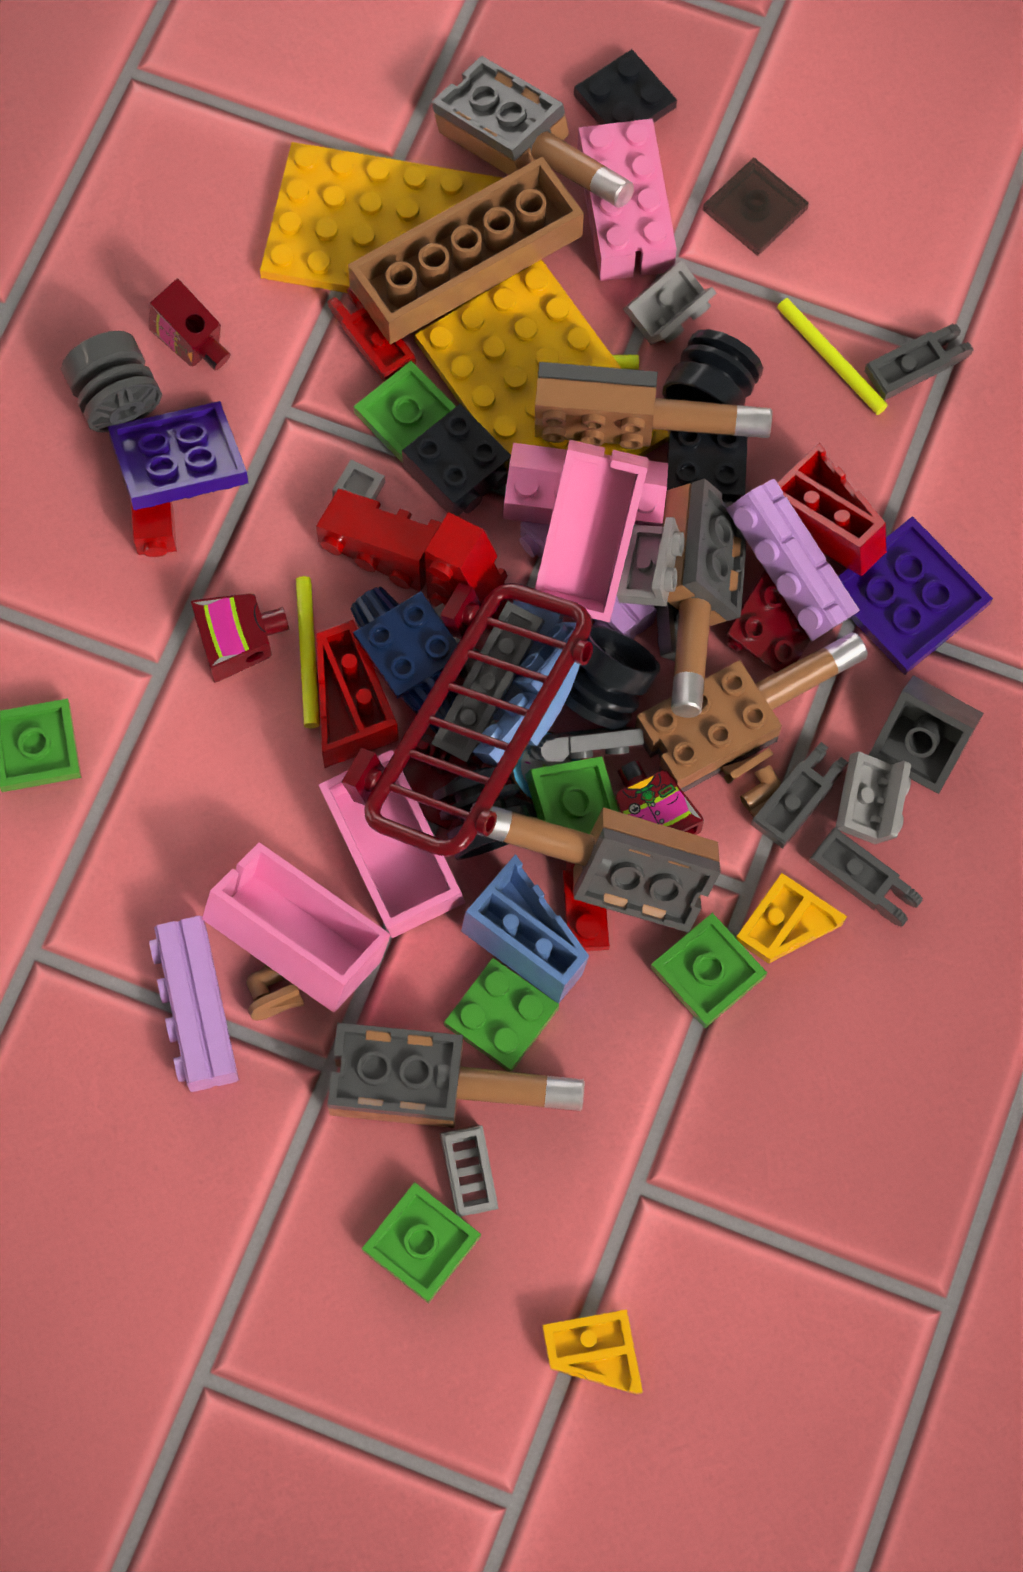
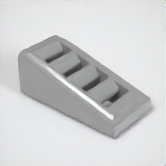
M475 1125L440 1132L456 1215L461 1217L499 1209L483 1126ZM475 1140L476 1147L453 1151L452 1144ZM478 1156L479 1164L461 1168L456 1167V1160ZM482 1173L483 1181L464 1185L459 1183V1177ZM485 1190L486 1198L463 1202L462 1194Z

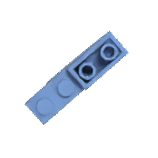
M559 623L546 636L567 643L575 629L576 623ZM544 644L537 653L528 656L520 667L548 676L562 650ZM574 662L528 745L537 746L551 728L571 691L580 664ZM517 675L513 682L523 693L513 697L509 703L529 709L543 683ZM505 710L506 713L497 724H492L482 734L510 743L524 716ZM482 742L473 751L483 763L493 765L498 764L505 750Z

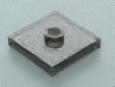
M753 157L704 203L703 211L759 256L808 209L809 202Z

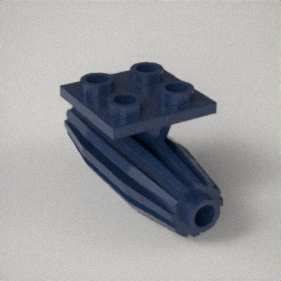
M375 587L358 597L351 605L350 610L359 627L353 634L396 698L401 697L417 715L458 643L422 591L399 604L383 587ZM449 690L434 717L444 720L458 693ZM432 724L428 726L435 734H437L440 728Z

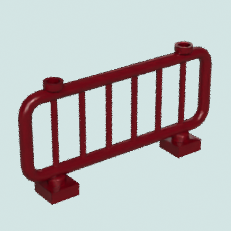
M458 583L440 616L451 635L460 639L390 761L384 768L375 752L361 748L341 781L352 800L365 805V820L370 828L379 834L434 855L445 857L456 855L465 850L474 840L477 833L489 836L492 833L497 822V815L490 810L574 662L584 666L591 658L593 644L587 641L592 629L591 615L582 605L515 583L503 584L491 590L481 604L473 587ZM515 599L570 617L575 620L576 626L566 643L492 617L502 602ZM487 625L561 649L562 652L547 676L482 654L473 649ZM468 658H472L542 682L543 685L530 708L526 709L457 685L454 682ZM449 690L524 716L510 743L434 717ZM432 724L505 750L491 776L487 777L418 752L415 749L428 726ZM411 757L482 783L485 787L469 812L401 787L395 783ZM394 792L466 820L455 837L444 840L383 817L381 808L389 793Z

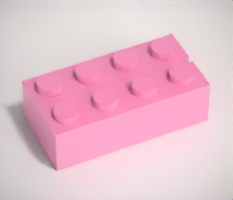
M653 119L579 127L577 149L628 179L634 185V192L630 201L620 208L613 206L584 188L600 281L633 277L635 251H641L640 276L666 272L675 264L677 248Z
M569 440L534 589L576 602L586 608L592 619L610 623L648 470V458L613 450L611 457L604 456V447Z
M393 750L377 756L384 768L394 754ZM347 771L319 784L339 830L392 938L466 903L444 856L426 852L379 834L370 828L365 820V805L354 802L341 782ZM402 771L395 784L412 790ZM394 792L389 793L381 808L383 817L434 836L417 801Z
M260 842L237 864L236 870L231 869L210 890L202 918L206 923L333 1013L337 1011L381 963L391 936L390 933Z

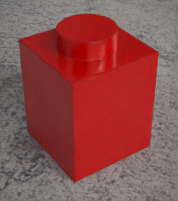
M172 502L133 510L131 504L133 540L138 555L161 557L166 555L167 552H176L175 519Z

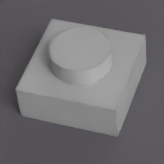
M351 459L332 490L333 497L338 488L375 500L385 484V476Z

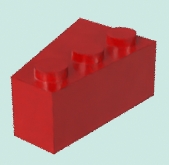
M820 442L777 482L783 491V495L787 497L824 554L862 577L887 552L886 522L859 490L855 491L846 480L844 471L831 462Z
M338 488L316 525L318 542L322 548L333 555L340 556L342 553L354 559L359 567L368 572L378 571L389 576L391 582L403 589L411 587L419 592L422 591L426 584L425 549L442 522L431 519L428 525L410 520L412 514L409 511L399 509L395 515L379 509L381 506L379 501Z
M450 512L445 516L425 549L427 598L430 599V602L435 607L442 603L444 606L447 604L458 583L473 587L481 604L491 590L505 584L508 575L505 569L500 567L497 569L494 564L498 556L484 529ZM515 599L502 602L492 618L498 619L507 601L513 603ZM487 625L486 628L492 631L493 626Z
M354 620L316 633L321 746L324 768L356 757L361 748L372 751L399 740L397 721L372 662L353 634L354 631L358 630Z

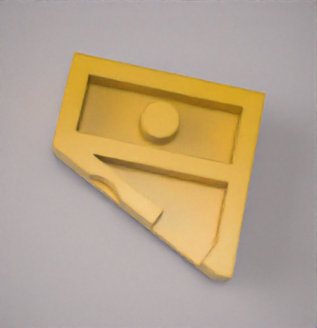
M781 873L738 933L736 939L746 949L769 964L842 926L847 916Z
M627 1309L542 1325L550 1370L635 1395L643 1393Z

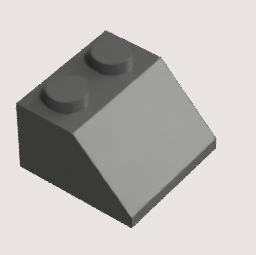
M913 675L902 690L869 756L889 764H895L903 760L911 763L910 779L939 794L984 713Z

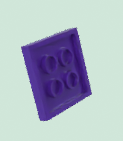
M220 401L108 426L109 437L133 510L154 507L163 503L249 484L247 470Z
M913 516L886 537L887 552L862 577L850 569H846L838 576L860 610L850 619L904 675L987 608L993 600L981 585Z

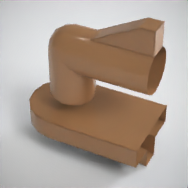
M768 748L755 757L722 767L721 769L726 775L724 779L729 784L772 756L773 752ZM770 765L754 773L760 784L740 796L741 802L753 818L781 785L780 779Z
M266 964L261 970L249 975L246 981L254 1000L250 1004L248 1012L250 1017L256 1021L270 1018L290 1008L304 1006L299 990L294 984L270 993L268 986L285 978Z

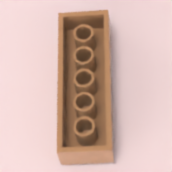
M542 156L348 264L350 288L391 345L582 237L584 212Z

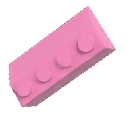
M513 443L503 519L550 524L567 450ZM648 460V470L634 525L662 527L667 491L668 463Z

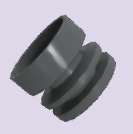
M109 331L95 335L72 349L62 362L61 371L73 395L78 398L77 403L90 429L94 431L109 432L108 426L143 419L152 413L160 403L162 392L150 368L145 366V359L133 335L125 331Z

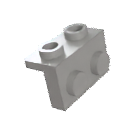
M680 260L625 306L623 310L650 345L661 340L669 343L684 331L681 325L689 317L695 320L711 307L708 300L717 292L713 287L704 290L688 267Z
M666 517L664 527L633 526L617 591L619 603L667 606L669 592H674L677 585V569L674 568L676 556H682L685 543L684 533L679 532L675 518Z
M860 751L850 754L835 829L873 844L896 838L904 822L902 812L905 796L911 785L909 777L911 763L903 760L895 764H889Z

